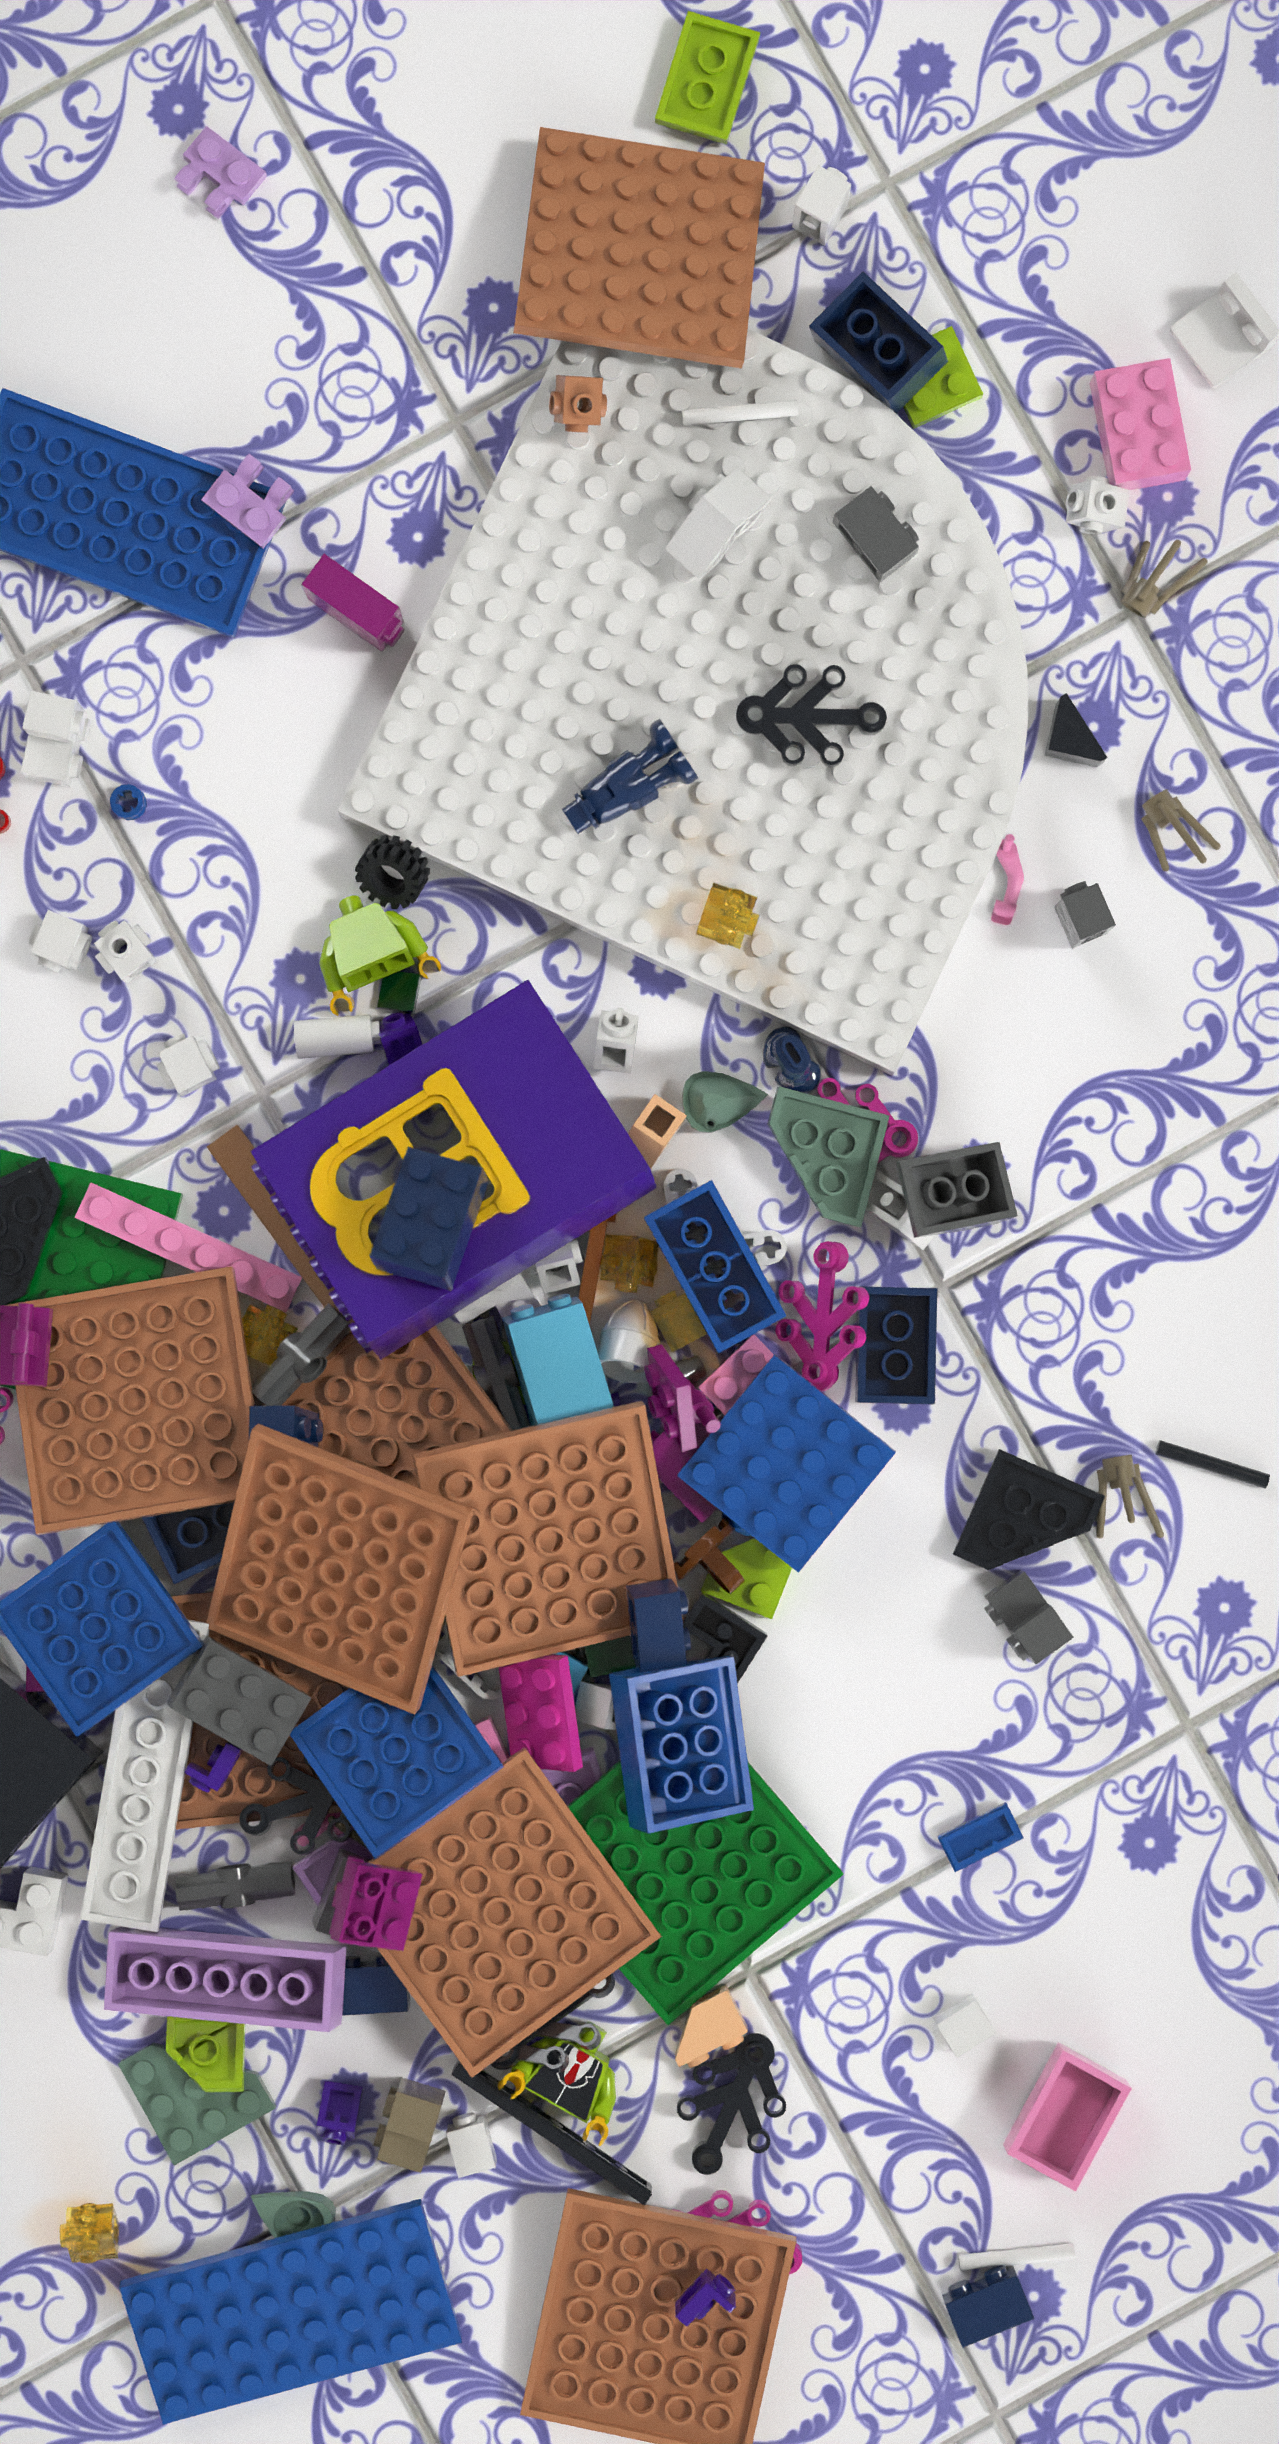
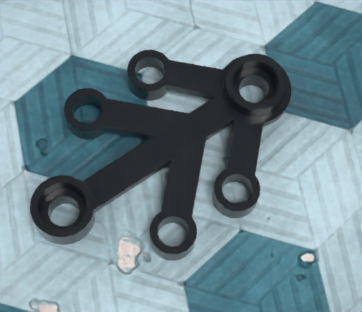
M798 664L788 666L784 671L783 678L763 697L757 695L746 697L740 702L736 710V720L739 727L748 734H763L781 753L783 762L788 766L801 764L805 756V750L799 742L789 741L775 724H791L820 754L821 762L825 766L836 767L842 762L844 756L842 747L838 743L829 742L814 725L857 726L863 734L875 735L883 730L887 715L885 709L875 702L865 703L859 709L814 708L832 690H838L843 686L846 677L845 672L837 665L828 666L822 674V679L791 708L776 706L792 689L796 690L804 686L807 673ZM789 672H800L802 680L799 683L790 682L787 677ZM837 672L841 676V681L837 684H830L826 679L828 673ZM758 708L762 711L763 717L758 721H753L748 716L749 710ZM868 711H874L878 714L879 720L874 724H870L865 721L864 714ZM791 747L797 748L800 751V757L797 760L788 759L786 756L787 749ZM827 749H836L839 753V758L836 761L827 760L824 755Z
M304 1756L306 1764L311 1767V1765ZM276 1757L273 1764L267 1766L268 1775L275 1781H286L307 1793L267 1807L256 1803L250 1804L240 1814V1826L250 1835L261 1836L269 1831L272 1822L311 1809L301 1831L296 1832L290 1840L291 1849L295 1853L305 1856L314 1850L315 1837L334 1799L321 1781L293 1768L288 1760ZM280 1762L286 1765L284 1775L275 1776L273 1773L274 1766ZM253 1812H259L261 1815V1821L256 1826H250L248 1823V1817ZM341 1812L339 1818L333 1819L327 1826L329 1838L338 1843L347 1841L352 1834V1825L343 1812ZM343 1823L346 1826V1833L344 1836L337 1838L333 1834V1828L335 1825ZM301 1836H307L309 1846L307 1849L300 1851L296 1846V1842Z
M613 1974L606 1977V1984L603 1988L595 1989L593 1987L511 2048L506 2056L499 2057L490 2065L499 2070H506L515 2066L519 2061L546 2065L550 2071L555 2073L564 2071L569 2064V2057L561 2047L552 2046L545 2050L526 2045L537 2036L577 2042L586 2050L595 2049L601 2042V2034L594 2025L586 2023L577 2026L558 2023V2021L592 1997L604 1998L608 1996L615 1986ZM588 2031H593V2039L590 2042H583V2035ZM561 2054V2062L557 2065H551L550 2060L552 2056Z
M747 2034L743 2037L744 2040L737 2045L735 2052L711 2061L706 2060L693 2067V2078L700 2085H709L714 2081L717 2074L739 2068L733 2082L696 2096L684 2095L677 2102V2113L681 2119L686 2121L694 2120L700 2111L723 2103L707 2141L698 2143L692 2151V2164L701 2174H714L722 2166L723 2155L721 2147L738 2109L748 2132L747 2144L749 2149L754 2153H763L769 2148V2133L762 2128L748 2090L754 2074L765 2096L763 2100L765 2113L769 2117L778 2118L786 2111V2100L782 2094L778 2093L769 2068L775 2056L774 2046L771 2040L764 2034ZM752 2047L762 2049L763 2055L760 2059L753 2060L748 2056V2052ZM701 2066H707L711 2069L712 2074L710 2077L702 2079L697 2075V2070ZM776 2098L782 2102V2107L778 2111H771L767 2107L771 2099ZM690 2101L696 2106L695 2111L691 2114L683 2113L681 2105L684 2102ZM756 2134H762L765 2136L766 2142L764 2145L757 2147L752 2144V2137ZM705 2153H710L715 2158L714 2163L710 2166H705L700 2162V2157Z

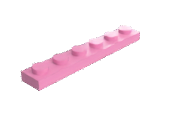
M90 1183L75 1215V1218L195 1272L232 1266L235 1269L238 1291L287 1312L302 1277L93 1183Z

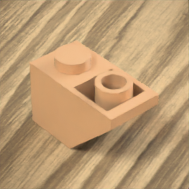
M656 1094L653 1095L628 1132L650 1169H652L687 1117V1115Z
M726 1984L705 1994L690 2006L675 2052V2061L678 2067L688 2064L689 2068L695 2067L709 2059L708 2052L722 2046L723 2050H727L744 2040L742 2035L748 2032L747 2024Z

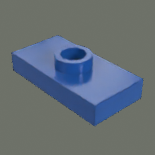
M1006 1802L937 1836L954 1872L1024 1839Z

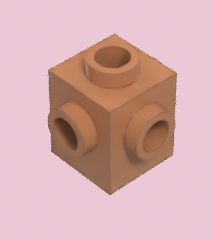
M556 375L555 391H551L549 398V411L551 415H554V422L565 424V431L588 433V425L600 426L601 417H605L607 411L606 394H602L603 378Z

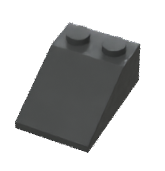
M1000 1141L896 1162L914 1238L998 1224L1018 1216Z

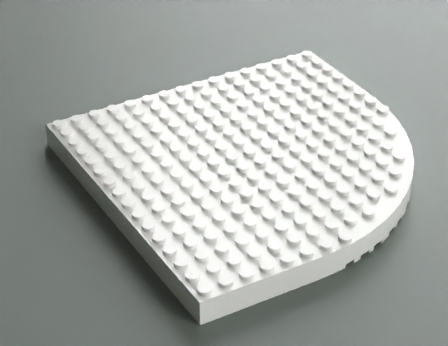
M750 329L747 330L745 359L742 369L561 341L340 804L338 813L341 818L379 836L388 835L389 840L394 835L400 836V843L404 844L407 839L412 842L410 848L414 850L419 847L422 850L420 855L889 1075H893L991 869L1010 821L1021 779L1028 728V675L1020 619L1006 571L988 530L960 483L931 447L885 404L852 380L812 358ZM556 375L603 378L602 394H606L607 411L605 417H601L600 426L588 425V433L565 431V424L554 422V415H551L549 411V398L551 391H555ZM797 400L798 416L683 426L682 410ZM738 468L772 499L756 522L735 539L720 562L701 579H698L665 550L673 538L669 531L684 514L686 516L689 515L692 509L688 504L702 488L707 490L718 475L722 474L726 477ZM870 486L873 487L877 494L883 491L889 497L895 507L892 513L901 524L905 521L909 523L919 537V540L916 542L919 546L917 554L882 582L877 580L833 524L834 514ZM798 664L807 673L804 686L800 689H792L776 706L791 708L822 679V674L828 666L837 665L845 672L846 677L843 686L838 690H832L814 708L859 709L865 703L875 702L885 709L887 720L883 730L875 735H865L859 731L857 726L814 725L829 742L838 743L842 747L844 756L842 762L836 767L825 766L821 762L820 754L791 724H775L789 741L799 742L805 750V756L801 764L788 766L783 762L781 753L763 734H748L739 727L736 720V710L740 702L746 697L753 695L763 697L783 678L784 671L788 666ZM791 671L787 676L788 680L792 683H799L802 680V675L798 671ZM833 671L827 674L826 679L830 684H837L841 681V676ZM752 708L749 710L748 716L751 720L758 721L763 717V713L758 708ZM868 711L864 714L865 721L870 724H874L879 720L878 714L874 711ZM661 719L679 748L677 752L681 751L698 779L692 784H683L681 782L669 783L657 789L659 792L658 798L641 809L631 810L617 819L600 824V827L597 829L592 825L577 834L562 808L576 800L574 794L578 793L581 795L580 791L583 787L606 770L605 767L611 760L613 761L627 750L633 752L634 755L640 753L651 740L650 725L656 720ZM791 747L787 749L786 756L790 760H797L800 757V751L797 748ZM829 748L824 753L825 758L829 761H836L839 758V753L836 749ZM674 754L649 766L644 770V774L649 776L664 766Z

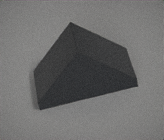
M1065 693L1056 703L1044 756L1098 767L1108 757L1068 694Z

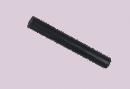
M1159 1440L1156 1447V1455L1264 1489L1268 1486L1270 1474Z

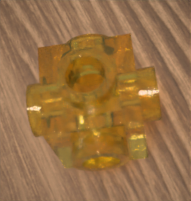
M713 882L696 934L715 940L720 944L740 949L745 934L749 936L754 934L760 914L753 912L758 897L749 895L742 890L732 889Z
M606 1234L604 1253L601 1258L600 1280L614 1283V1290L620 1292L637 1293L638 1287L653 1288L654 1277L658 1268V1244L656 1241L639 1236Z
M249 1304L242 1317L246 1350L249 1357L269 1366L274 1363L278 1358L277 1349L285 1338L296 1333L298 1327L285 1321L287 1313L269 1304L266 1305L264 1310Z
M86 2203L78 2207L67 2208L66 2224H60V2244L62 2248L67 2247L72 2263L81 2262L88 2264L94 2263L97 2260L118 2258L119 2221L113 2203L98 2205Z

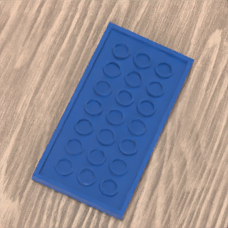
M2 388L0 392V551L235 638L272 539L264 549L201 500L224 470ZM255 481L249 486V489L263 500L271 488ZM286 502L284 503V505H283V506L280 508V510H279V512H280L281 514H282V512H283V510H284V507H285V505H286Z
M421 2198L120 2280L119 2285L163 2425L462 2343V2333Z

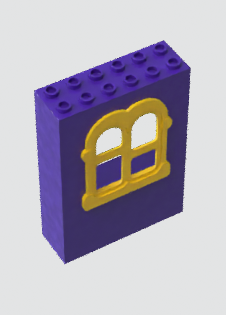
M529 979L250 1151L257 1161L251 1168L270 1195L276 1192L275 1195L270 1197L276 1209L289 1227L293 1224L296 1225L290 1229L295 1240L308 1258L313 1255L315 1256V1258L309 1261L314 1271L328 1290L334 1287V1290L329 1295L336 1307L343 1314L347 1322L351 1319L355 1321L348 1325L366 1353L368 1354L374 1350L380 1360L657 1188L649 1165ZM435 1104H440L445 1108L461 1134L460 1142L440 1154V1156L461 1161L469 1156L475 1157L494 1186L493 1195L481 1203L451 1291L378 1270L372 1262L370 1253L373 1244L369 1238V1225L373 1217L387 1207L395 1183L365 1200H351L345 1197L339 1191L336 1184V1175L340 1165L347 1158L382 1137L389 1138L401 1158L404 1159L407 1148H414L403 1131L404 1124Z

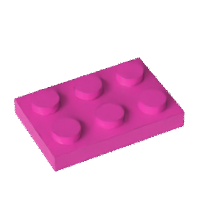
M551 1654L498 1667L510 1755H514L525 1747L540 1769L575 1772L581 1769L583 1763L568 1655Z

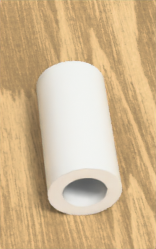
M371 1014L294 1021L297 1058L304 1059L375 1052V1044H381L378 1035L380 1033V1022H372Z

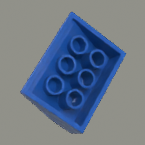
M733 1656L686 1661L687 1665L641 1672L639 1668L609 1673L629 1827L645 1833H653L754 1810Z

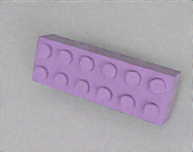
M120 1926L108 1932L104 2010L330 2032L342 2024L346 1946L159 1928L158 1932Z

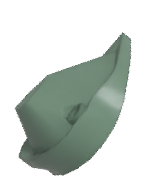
M702 1071L691 1075L685 1081L682 1091V1106L685 1115H687L686 1119L693 1129L703 1133H713L729 1127L745 1116L768 1094L749 1083L724 1073ZM711 1121L713 1122V1125L707 1124V1122Z
M293 2191L251 2195L258 2214L274 2238L335 2222L336 2208L332 2200L323 2194L309 2191Z

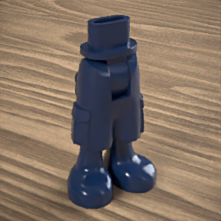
M661 719L656 720L650 725L651 740L640 753L634 755L633 752L627 750L613 761L611 760L605 767L606 770L583 787L580 791L581 795L578 793L574 794L576 800L562 808L577 834L592 825L597 829L600 827V824L617 819L631 810L641 809L658 798L659 792L657 789L669 783L681 782L683 784H692L698 779L681 751L677 752L679 748ZM674 754L660 769L649 776L644 774L646 768Z
M780 1027L774 1029L767 1036L763 1046V1062L767 1068L779 1067V1072L774 1079L778 1087L802 1093L813 1090L820 1081L821 1071L818 1064L811 1060L810 1054L802 1043L799 1033L790 1027Z

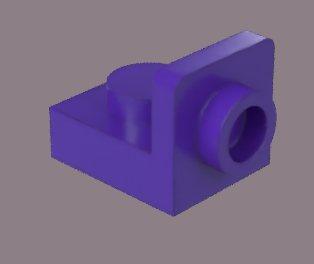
M393 1013L384 1017L382 1022H380V1033L378 1035L388 1066L422 1045L417 1025L410 1013Z
M229 1741L225 1747L218 1744L207 1765L212 1767L211 1772L191 1762L187 1765L184 1773L191 1776L189 1782L205 1792H210L211 1788L218 1791L223 1787L243 1750Z
M325 2080L316 2123L317 2136L323 2137L324 2142L333 2145H345L346 2141H355L356 2125L363 2093L362 2086Z
M706 2268L675 2302V2317L687 2327L695 2318L701 2320L710 2311L714 2303L712 2299L731 2313L736 2308L734 2286L723 2275L718 2274L715 2276Z

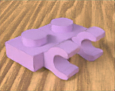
M206 125L183 153L184 160L189 164L184 166L174 179L178 182L176 187L187 196L195 190L204 176L219 186L204 201L207 205L206 210L219 219L234 199L244 206L267 178L266 171Z
M248 454L239 465L234 476L224 470L201 500L264 549L285 522L286 517L279 510L290 498L294 490L288 483L278 477L264 500L249 489V486L260 475L264 467L261 465V462Z

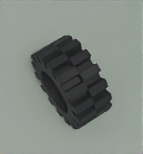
M388 835L381 836L379 840L377 838L368 845L355 867V872H358L355 876L356 882H362L359 889L362 893L369 891L368 899L372 902L375 898L380 899L379 904L384 908L388 903H390L391 909H398L400 904L403 909L408 907L410 903L413 904L426 885L430 874V868L426 867L428 864L427 858H419L422 850L419 847L412 850L410 848L412 842L407 839L404 844L400 843V836L394 835L391 840H389ZM382 865L395 869L403 879L392 877L383 869Z

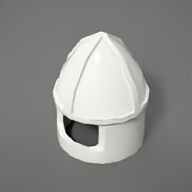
M635 1299L623 1303L610 1314L604 1328L600 1332L601 1341L598 1350L604 1376L627 1383L647 1382L645 1372H635L633 1370L634 1365L644 1369V1366L649 1364L647 1348L660 1345L658 1327L651 1312L642 1300Z

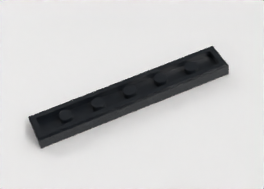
M459 2060L456 2062L452 2069V2076L642 2205H646L652 2196V2184L588 2140L584 2141L582 2136L520 2094L516 2098L510 2099L515 2091L506 2085L499 2090V2080L486 2071L482 2070L471 2078Z

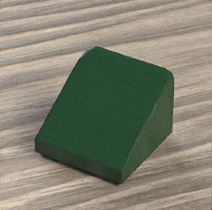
M398 971L382 978L377 1007L415 1014L422 979L421 975Z

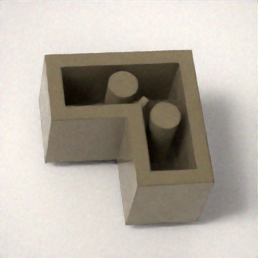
M403 2077L398 2088L390 2087L381 2115L389 2119L387 2125L379 2123L373 2146L380 2148L377 2160L419 2173L422 2172L446 2093L445 2090Z

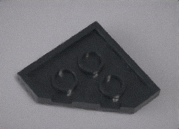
M46 1157L40 1158L0 1178V1305H8L28 1295L63 1194V1190Z
M998 1449L952 1554L986 1570H990L1072 1537L1087 1533L1093 1526L1105 1495Z

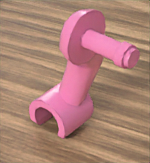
M1012 834L1006 835L1005 839L1001 841L996 854L1008 879L1004 901H995L991 921L1003 925H1009L1012 922L1019 893L1024 882V873L1017 846L1014 843L1015 838Z

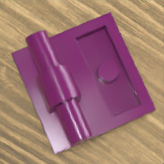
M18 1303V1306L0 1305V1384L47 1387L53 1310L51 1308L34 1307V1304Z
M662 1344L647 1348L649 1364L644 1366L647 1382L652 1390V1396L648 1397L650 1412L654 1419H660L667 1438L674 1439L682 1452L697 1448L695 1424L701 1422L709 1433H714L720 1428V1421L713 1413L714 1407L701 1390H696L691 1381L686 1379Z
M348 1856L342 1882L337 1883L332 1902L335 1910L329 1930L330 1939L344 1944L403 1951L423 1874L411 1869L363 1863L361 1858Z

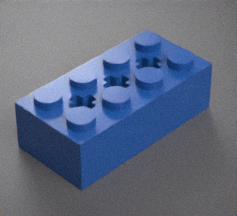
M712 1180L643 1218L717 1353L730 1348L787 1316ZM694 1223L697 1227L704 1226L707 1233L702 1235L705 1239L704 1242L698 1244L694 1239L687 1240L685 1233L689 1232L687 1228L689 1224ZM712 1256L716 1261L721 1259L724 1261L726 1267L721 1269L724 1273L721 1277L716 1278L713 1273L709 1275L705 1273L704 1267L708 1266L705 1260L708 1257ZM729 1290L734 1295L739 1293L743 1295L744 1301L739 1303L742 1309L738 1312H735L732 1307L725 1309L722 1301L727 1299L724 1294Z

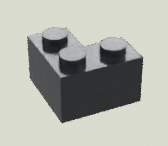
M704 1592L700 1593L683 1622V1627H687L690 1633L712 1646L705 1659L725 1656L734 1657L737 1684L768 1637L767 1632Z

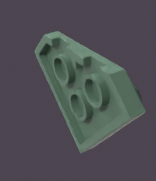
M780 1086L777 1087L767 1125L816 1209L824 1219L861 1227L889 1115Z
M153 2042L118 2063L174 2166L269 2113L277 2106L260 2074L257 2071L244 2068V2092H204L167 2054L166 2046Z

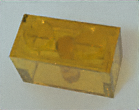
M673 1290L654 1300L657 1308L650 1312L671 1352L706 1335L685 1293L677 1296Z

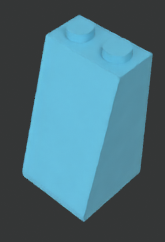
M570 1294L553 1296L547 1300V1305L533 1308L531 1304L513 1308L510 1310L511 1315L502 1317L531 1426L614 1407L583 1303L576 1296L570 1297Z

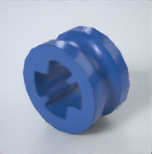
M124 784L112 792L110 806L113 812L120 818L136 820L145 813L147 799L144 793L136 786ZM131 792L132 797L138 800L136 808L130 807L131 812H125V808L119 804V800L121 797L126 798L125 794Z

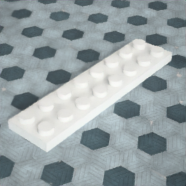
M188 1620L203 1641L206 1635H209V1624ZM195 1653L115 1711L80 1920L158 1932L185 1778L184 1771L187 1766L194 1721L171 1709L166 1702Z

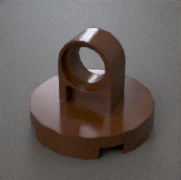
M723 1518L717 1527L714 1525L684 1553L685 1557L680 1561L683 1566L678 1561L674 1563L676 1578L679 1581L700 1564L729 1594H732L745 1582L740 1572L718 1549L735 1530L726 1518Z

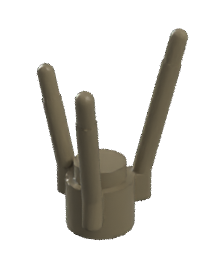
M1175 540L1148 580L1140 578L1137 583L1136 581L1150 547V542L1144 541L1128 581L1120 591L1124 594L1121 603L1131 612L1142 618H1146L1149 612L1156 615L1162 604L1194 577L1207 564L1208 560L1206 558L1200 559L1157 597L1160 590L1155 586V583L1181 546V541Z
M1167 789L1156 794L1142 805L1147 815L1141 818L1149 831L1163 871L1167 872L1169 870V864L1156 828L1157 824L1161 830L1172 824L1201 864L1206 863L1207 858L1179 819L1181 817L1215 850L1220 849L1221 845L1183 807L1178 797L1173 798Z
M1132 1454L1102 1459L1103 1469L1097 1470L1098 1493L1105 1495V1498L1097 1514L1096 1537L1098 1539L1104 1537L1108 1482H1110L1111 1489H1121L1127 1520L1130 1524L1135 1522L1129 1486H1134V1481L1157 1537L1163 1538L1164 1532L1141 1478L1139 1463L1133 1464Z

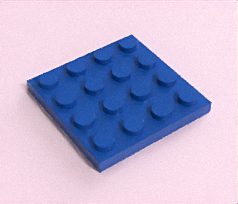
M774 1354L721 1419L719 1430L708 1435L677 1476L799 1573L895 1455L896 1450Z
M119 1522L105 1524L0 1601V1628L76 1737L84 1734L204 1646L199 1635Z
M433 1665L431 1666L421 1707L415 1715L349 1688L295 1727L290 1733L300 1751L375 1859H378L504 1767Z

